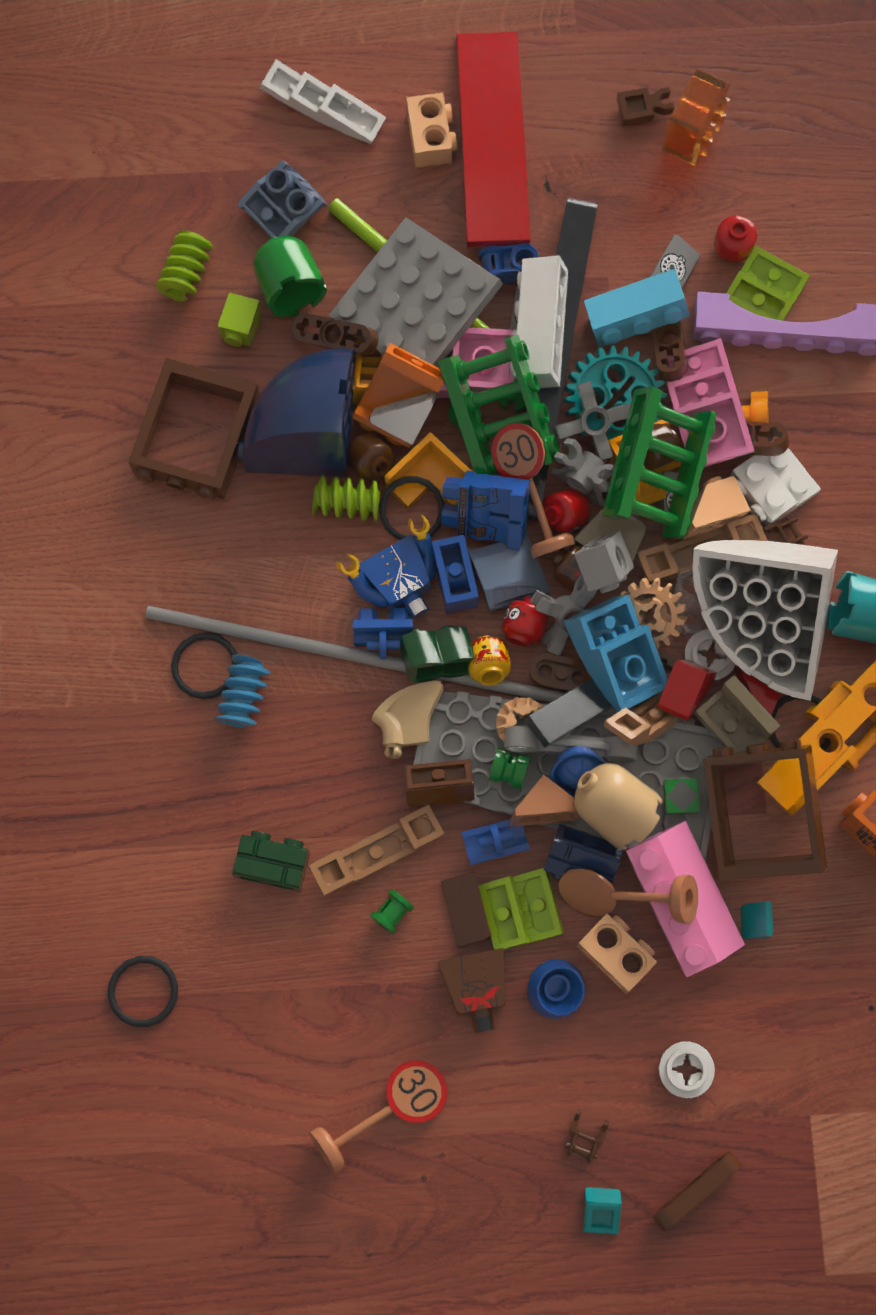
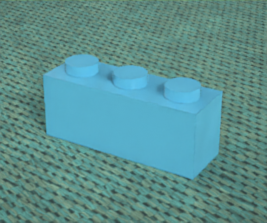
M675 269L584 300L599 348L616 344L620 340L638 334H645L652 329L667 324H674L681 319L690 317Z

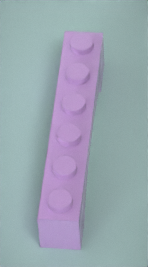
M697 292L693 307L692 340H700L702 343H707L721 338L722 342H731L735 346L758 344L769 349L786 346L795 347L799 351L827 349L830 353L854 351L864 356H871L876 354V304L856 303L853 311L828 320L788 322L766 318L747 311L730 301L729 294Z

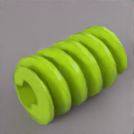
M181 230L173 239L174 245L169 249V257L164 262L165 268L161 270V279L157 281L156 288L170 299L186 302L188 300L186 295H195L197 292L196 288L191 284H199L201 282V278L195 273H203L205 271V267L200 262L209 261V255L204 251H212L214 246L210 241L197 233Z
M321 475L318 483L315 484L312 514L315 515L320 506L323 516H328L331 509L334 508L335 516L340 518L346 509L349 519H354L357 511H360L361 519L366 521L370 512H372L374 521L377 522L380 503V490L377 480H373L370 488L366 489L364 479H360L355 488L349 477H347L344 485L340 486L338 476H334L331 484L328 485L325 475Z

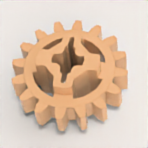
M643 578L640 581V587L632 582L628 586L630 593L623 591L619 596H630L640 626L649 625L650 630L661 632L652 634L658 650L661 646V641L669 646L673 642L671 635L678 637L681 634L682 630L677 625H684L687 618L680 615V613L684 612L687 606L686 604H678L677 601L682 595L680 592L675 594L670 592L673 584L669 583L663 588L660 586V578H656L652 585H649L647 578ZM648 593L655 594V597L644 598L643 596L639 597V595ZM666 602L670 607L671 615L667 613ZM657 604L653 618L649 619L645 624L644 621L647 618L648 610Z

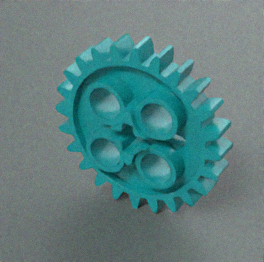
M612 345L606 355L601 347L596 351V358L591 353H588L584 357L585 363L579 361L575 365L578 373L571 372L568 375V378L574 384H567L564 387V390L571 393V396L566 397L563 403L572 405V408L565 415L575 416L578 419L583 411L576 385L591 381L594 394L599 397V407L603 408L628 378L632 377L634 382L618 398L617 402L610 408L612 409L631 403V391L651 386L658 389L665 381H655L654 376L659 372L658 369L649 371L647 367L650 364V359L642 363L638 361L640 357L639 351L630 357L628 356V347H624L617 354L615 346ZM607 370H615L620 376V382H612L607 376ZM662 393L661 400L667 397V393ZM595 411L591 412L586 418L588 428L593 431L598 430L603 422L602 418L597 419L596 415L598 412ZM627 418L623 419V427L621 428L614 426L612 423L610 424L606 432L607 440L623 435ZM581 432L579 437L583 438L587 434ZM591 437L590 445L593 446L594 444H593V440H592V437Z

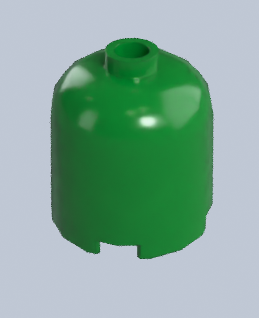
M292 236L274 237L257 250L253 260L255 276L266 305L271 309L274 316L282 318L300 315L299 309L309 304L314 308L325 298L327 287L309 248L303 241Z

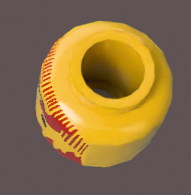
M481 636L471 643L474 660L468 666L469 675L474 681L485 686L497 685L511 671L508 646L502 639L497 637Z

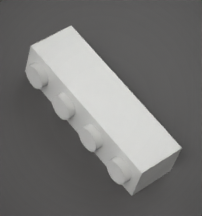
M559 255L522 259V271L518 272L517 275L520 297L515 302V314L518 322L517 329L513 331V336L518 334L520 341H525L530 356L527 360L530 372L536 374L540 388L560 387L568 269ZM511 361V362H510L511 375H512V377L515 378L516 381H517V377H516V374H515V371H514V368H513V365H512V361Z

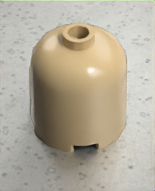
M612 763L598 765L591 771L585 772L580 777L574 795V804L576 811L587 824L615 848L625 850L627 848L626 844L633 840L640 843L652 832L660 818L655 812L658 804H662V799L658 793L623 767Z

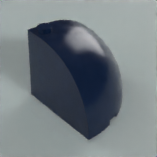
M335 348L308 354L287 365L269 381L252 409L244 442H239L238 461H243L246 472L348 477L349 463L347 451L351 441L355 349Z

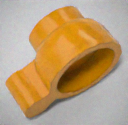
M768 391L751 392V404L742 406L746 422L769 423Z

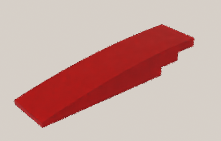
M517 32L457 34L467 247L530 244L527 170Z

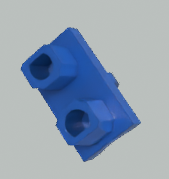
M361 608L357 620H353L354 646H367V650H380V659H387V650H400L402 636L413 631V619H409L406 608H393L390 610V619H377V610Z
M510 819L462 832L470 866L528 851L530 848L523 826L510 827Z

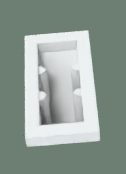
M432 391L374 408L370 416L371 424L413 445L437 398L436 393Z

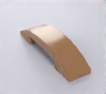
M756 513L727 522L722 528L671 545L664 543L637 552L636 556L645 578H647L649 584H652L656 578H660V582L693 574L694 548L702 543L721 540H768Z
M662 691L633 711L626 707L605 720L603 726L628 744L640 745L662 735L682 718L657 708L663 693Z
M426 805L399 819L397 823L342 851L337 850L308 865L323 896H327L415 853L442 837L444 832L431 807Z

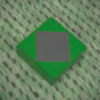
M698 778L663 781L665 815L699 814L701 812Z

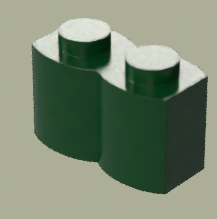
M446 625L436 631L416 629L402 636L400 651L409 682H428L440 677L456 678L469 674L468 666L474 660V654L466 627Z

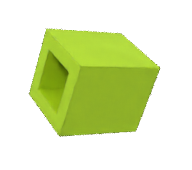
M229 292L218 324L220 337L224 342L235 347H241L242 345L252 346L262 316L260 301Z

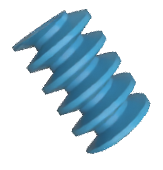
M238 654L232 655L231 659L236 665L229 666L228 672L233 677L226 678L224 683L230 690L222 691L221 698L226 702L220 703L217 710L223 715L215 716L214 720L239 728L256 726L257 722L251 719L249 714L260 713V709L252 703L253 701H263L264 697L257 693L256 689L267 688L268 684L259 678L260 676H270L271 672L263 667L261 661L255 658Z

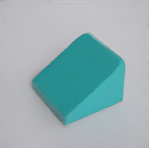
M771 901L741 906V936L743 939H767L773 935Z
M587 1187L584 1199L583 1232L619 1235L621 1215L620 1190Z

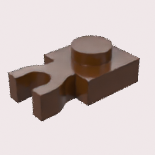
M648 87L619 92L617 94V103L623 126L653 121L654 113L661 115L673 114V102L664 104L660 101L662 99H669L670 88H661L656 93L650 95Z

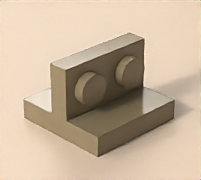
M732 676L725 682L715 695L694 712V715L723 747H733V752L746 751V746L765 743L780 727L778 722L735 676Z

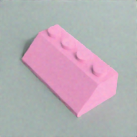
M686 821L624 850L644 893L669 894L672 882L677 876L682 874L692 875L697 882L698 909L693 922L690 924L676 922L670 913L669 903L649 902L678 965L686 978L719 963L745 945Z

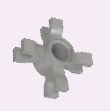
M591 381L576 385L583 411L577 420L554 426L557 438L562 439L584 432L587 435H591L597 457L601 460L611 458L613 455L606 432L611 423L628 418L631 403L605 410L597 406ZM594 411L598 412L603 420L601 427L595 431L589 429L586 424L587 416Z
M567 438L564 444L569 448V453L557 452L554 455V459L565 466L561 469L554 468L551 474L558 481H566L571 488L577 489L582 494H589L590 500L594 505L604 507L605 500L602 498V492L607 493L609 490L610 482L606 480L612 477L615 465L605 464L599 457L588 451L582 452L580 444L575 439Z
M581 574L575 583L571 595H564L555 600L547 594L536 590L530 600L532 604L537 605L535 607L537 611L551 615L555 619L552 628L543 637L542 643L547 645L546 649L556 655H560L569 636L564 620H566L564 619L565 616L571 611H575L574 615L585 611L587 603L598 591L597 589L588 592Z

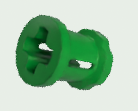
M391 889L387 900L377 912H372L370 917L383 929L394 935L397 931L395 928L408 911L411 912L414 906L399 893Z

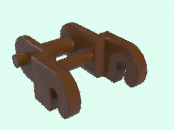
M788 517L784 523L780 524L776 521L762 528L764 533L767 531L779 532L785 543H800V545L805 544L804 540L808 538L807 534H801L796 525V522L799 520L798 517ZM787 527H790L795 536V539L789 541L783 530Z
M577 1109L570 1131L574 1132L571 1143L566 1142L565 1148H568L567 1155L570 1156L573 1151L588 1157V1163H591L593 1158L597 1159L598 1154L595 1153L598 1142H604L610 1121H604L599 1138H594L576 1129L582 1113L581 1110ZM577 1137L592 1142L591 1150L576 1145Z

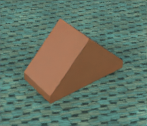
M543 774L514 810L509 822L510 827L576 822L580 815L575 809L574 797Z

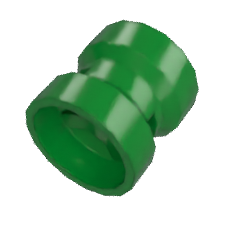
M498 748L488 780L495 783L506 781L511 788L521 790L530 758L523 755L512 757L508 751Z

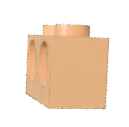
M443 93L406 97L407 117L415 168L452 163V151H457L455 132H449L448 124L453 123L450 104L445 105ZM428 114H432V115H435L436 117H434V118H426V117H424V116H425V115H428ZM438 142L440 145L431 146L429 143Z
M606 914L577 944V947L627 994L657 963L652 957L655 952L642 939L636 942L627 933L630 928L620 917L615 915L611 918ZM604 930L611 932L615 937L614 947L603 948L597 941L598 933ZM631 954L639 959L640 969L638 972L630 973L624 969L622 960L625 955Z

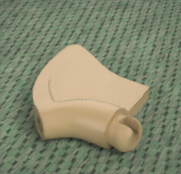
M428 681L408 686L391 695L376 709L372 716V721L382 729L383 746L385 747L384 754L387 758H400L403 754L402 748L405 746L430 743L429 724L431 716L444 690L441 682Z

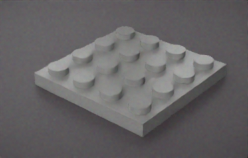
M405 217L328 316L332 319L361 324L375 330L378 335V345L375 351L382 356L389 344L392 343L438 367V361L445 359L503 284L498 277ZM355 336L356 338H358L359 340H361L363 343L366 342V337H364V336H363V337H357V336Z

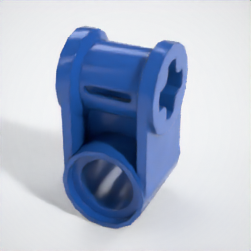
M529 243L487 246L478 252V258L482 261V267L498 277L503 285L517 283L518 272L522 271V266L518 264L519 261L539 257L537 249Z

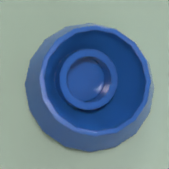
M584 746L570 747L556 757L550 773V780L574 797L580 777L585 772L591 771L598 765L605 764L606 762L591 748Z
M551 959L540 964L531 974L528 983V997L533 1008L542 1016L550 1019H564L574 1014L582 1005L586 994L585 980L581 971L573 963L563 959Z

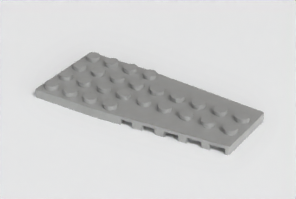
M459 691L457 693L442 692L429 724L430 743L417 746L413 765L470 759L475 799L465 801L464 803L512 816L514 810L543 774L550 779L553 764L559 753L539 751L534 753H516L508 751L512 757L523 755L530 758L521 790L511 788L506 781L500 783L489 781L497 749L505 750L504 742L499 737L496 729L497 714L503 704L510 700L502 699L500 696L490 695V697L469 695L467 692ZM607 710L569 734L600 738L617 736L603 726L605 720L616 714L617 711ZM515 715L517 720L516 726L529 727L525 722L528 716L521 718L519 715ZM678 722L657 738L638 745L636 762L616 763L605 761L606 763L623 767L661 797L662 804H658L655 812L660 816L659 821L645 839L686 821L704 860L706 858L712 822L703 759L713 755L712 749L723 748L707 728ZM698 778L701 812L699 814L665 815L663 781ZM580 816L576 822L539 824L555 830L558 829L559 824L603 838ZM633 840L626 844V847L628 848L638 842Z

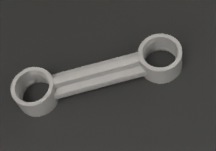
M510 726L505 728L504 749L506 751L516 753H534L539 751L560 754L570 747L584 746L597 752L605 761L616 763L637 761L638 745H630L619 736L600 738L567 734L544 748L530 727Z

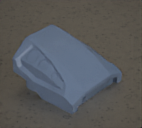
M282 160L268 174L257 180L237 205L270 238L281 236L293 237L318 210L326 207L327 203L300 173Z
M527 534L520 551L508 549L507 543L503 542L474 550L468 549L470 562L474 565L476 572L475 575L479 578L481 590L485 593L489 613L507 608L513 601H523L524 597L532 598L536 590L547 595L550 594L538 558L532 559L530 553L532 544Z

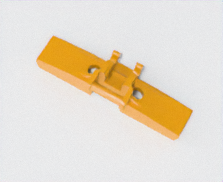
M876 660L851 686L844 681H835L828 688L830 693L817 706H810L804 712L805 718L808 720L813 719L815 723L798 740H801V746L811 745L817 791L843 764L851 771H854L859 766L858 761L876 743V706L869 705L864 698L866 689L872 688L876 690ZM867 718L875 723L855 746L851 745L848 747L844 743ZM821 735L830 739L832 746L830 753L821 749L819 745ZM799 758L778 760L757 781L790 816L795 814L805 804Z

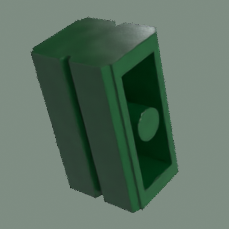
M251 831L250 836H241L232 875L235 878L301 892L310 857L309 850L303 848L304 842L290 838H284L283 843L270 841L271 835L258 831Z

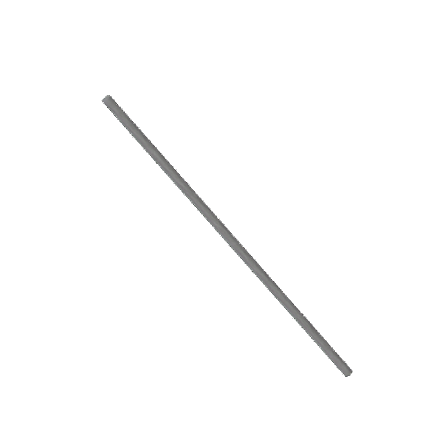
M148 606L145 617L147 619L407 673L402 658L387 655V659H380V654L153 606ZM469 674L456 678H438V680L524 698L531 697L534 700L548 703L566 694L565 692L503 680L497 685L485 686L474 681ZM631 707L629 710L633 711L637 707ZM681 719L679 721L680 723L695 725L694 719H689L688 721Z

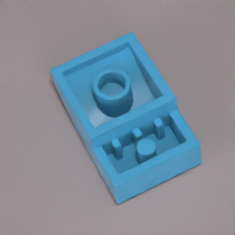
M629 595L612 597L564 620L570 638L585 668L617 712L625 707L629 709L664 690L668 679L649 625L640 626Z

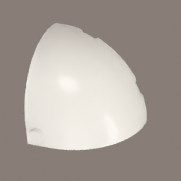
M758 540L712 541L702 543L694 548V587L702 609L703 619L720 648L738 667L748 675H753L758 680L766 683L768 687L775 691L795 698L811 700L825 634L838 550Z

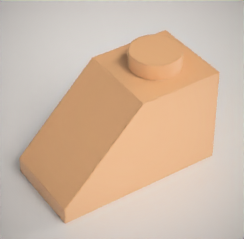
M717 476L703 484L704 488L699 492L697 499L694 501L690 516L691 525L683 540L722 528L727 522L742 518L750 511L735 476L725 479Z

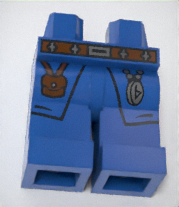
M467 471L463 478L447 477L443 484L442 497L457 500L458 506L445 504L441 516V525L456 528L457 536L464 535L465 539L468 536L475 540L488 539L507 543L508 549L520 551L527 534L530 480L488 474L476 475L477 472Z

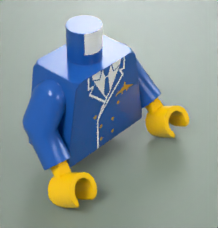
M421 515L423 526L420 529H414L412 520H408L409 529L417 535L415 540L411 534L359 563L355 556L347 554L351 560V566L348 569H345L341 562L337 561L336 567L340 572L349 575L348 580L361 599L379 608L387 607L389 610L405 606L412 619L419 618L429 611V607L422 595L431 590V581L436 576L432 540L430 534H427L430 524L423 515Z

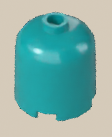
M845 571L835 587L841 590L837 603L830 602L827 628L832 631V635L876 644V579Z

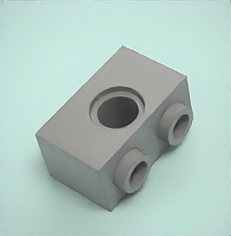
M620 530L589 541L574 554L588 592L600 589L601 593H606L620 586L619 583L626 580V575L634 568Z

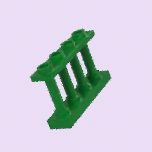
M518 334L505 339L507 346L505 350L468 362L460 360L459 354L438 361L474 472H477L476 475L488 474L498 476V470L493 463L487 441L508 424H532L533 429L539 433L544 442L545 465L554 463L556 461L554 455L557 452L560 453L557 438L555 435L550 434L547 425L550 421L547 407L544 403H540L537 391L540 390L538 378L534 372H530L527 360L530 357L528 347L524 340L520 341ZM512 361L517 381L476 394L474 391L471 392L467 381L469 375ZM522 393L528 412L487 425L484 422L481 423L477 411L480 406Z
M652 386L636 389L602 516L612 520L629 519L631 513L664 524L665 527L662 535L664 538L683 539L691 525L690 516L694 501L699 494L698 485L702 470L707 463L706 454L710 439L715 432L717 413L713 411L698 412L692 418L662 406L660 402L662 390ZM656 418L689 430L685 449L653 437L652 431ZM648 449L681 462L677 480L645 469L644 461ZM639 481L673 493L669 512L636 500L635 496Z

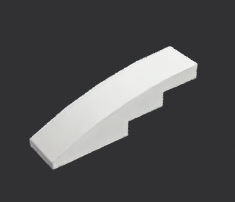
M275 60L259 88L306 116L369 144L372 143L386 119L385 116L337 85L333 84L332 88H330L307 72H304L301 76L278 60Z

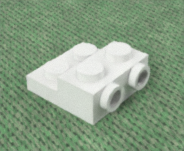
M789 448L778 456L754 455L732 470L730 477L735 476L747 503L750 505L751 514L756 513L759 522H763L765 526L781 520L813 498L821 490Z

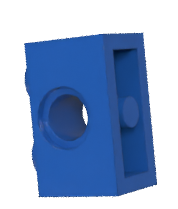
M464 535L432 541L436 573L446 614L477 608L479 595Z

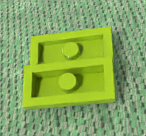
M755 245L726 294H729L730 301L747 311L766 318L784 321L808 282L810 275Z
M544 868L478 885L494 950L501 948L506 950L565 934L550 875Z

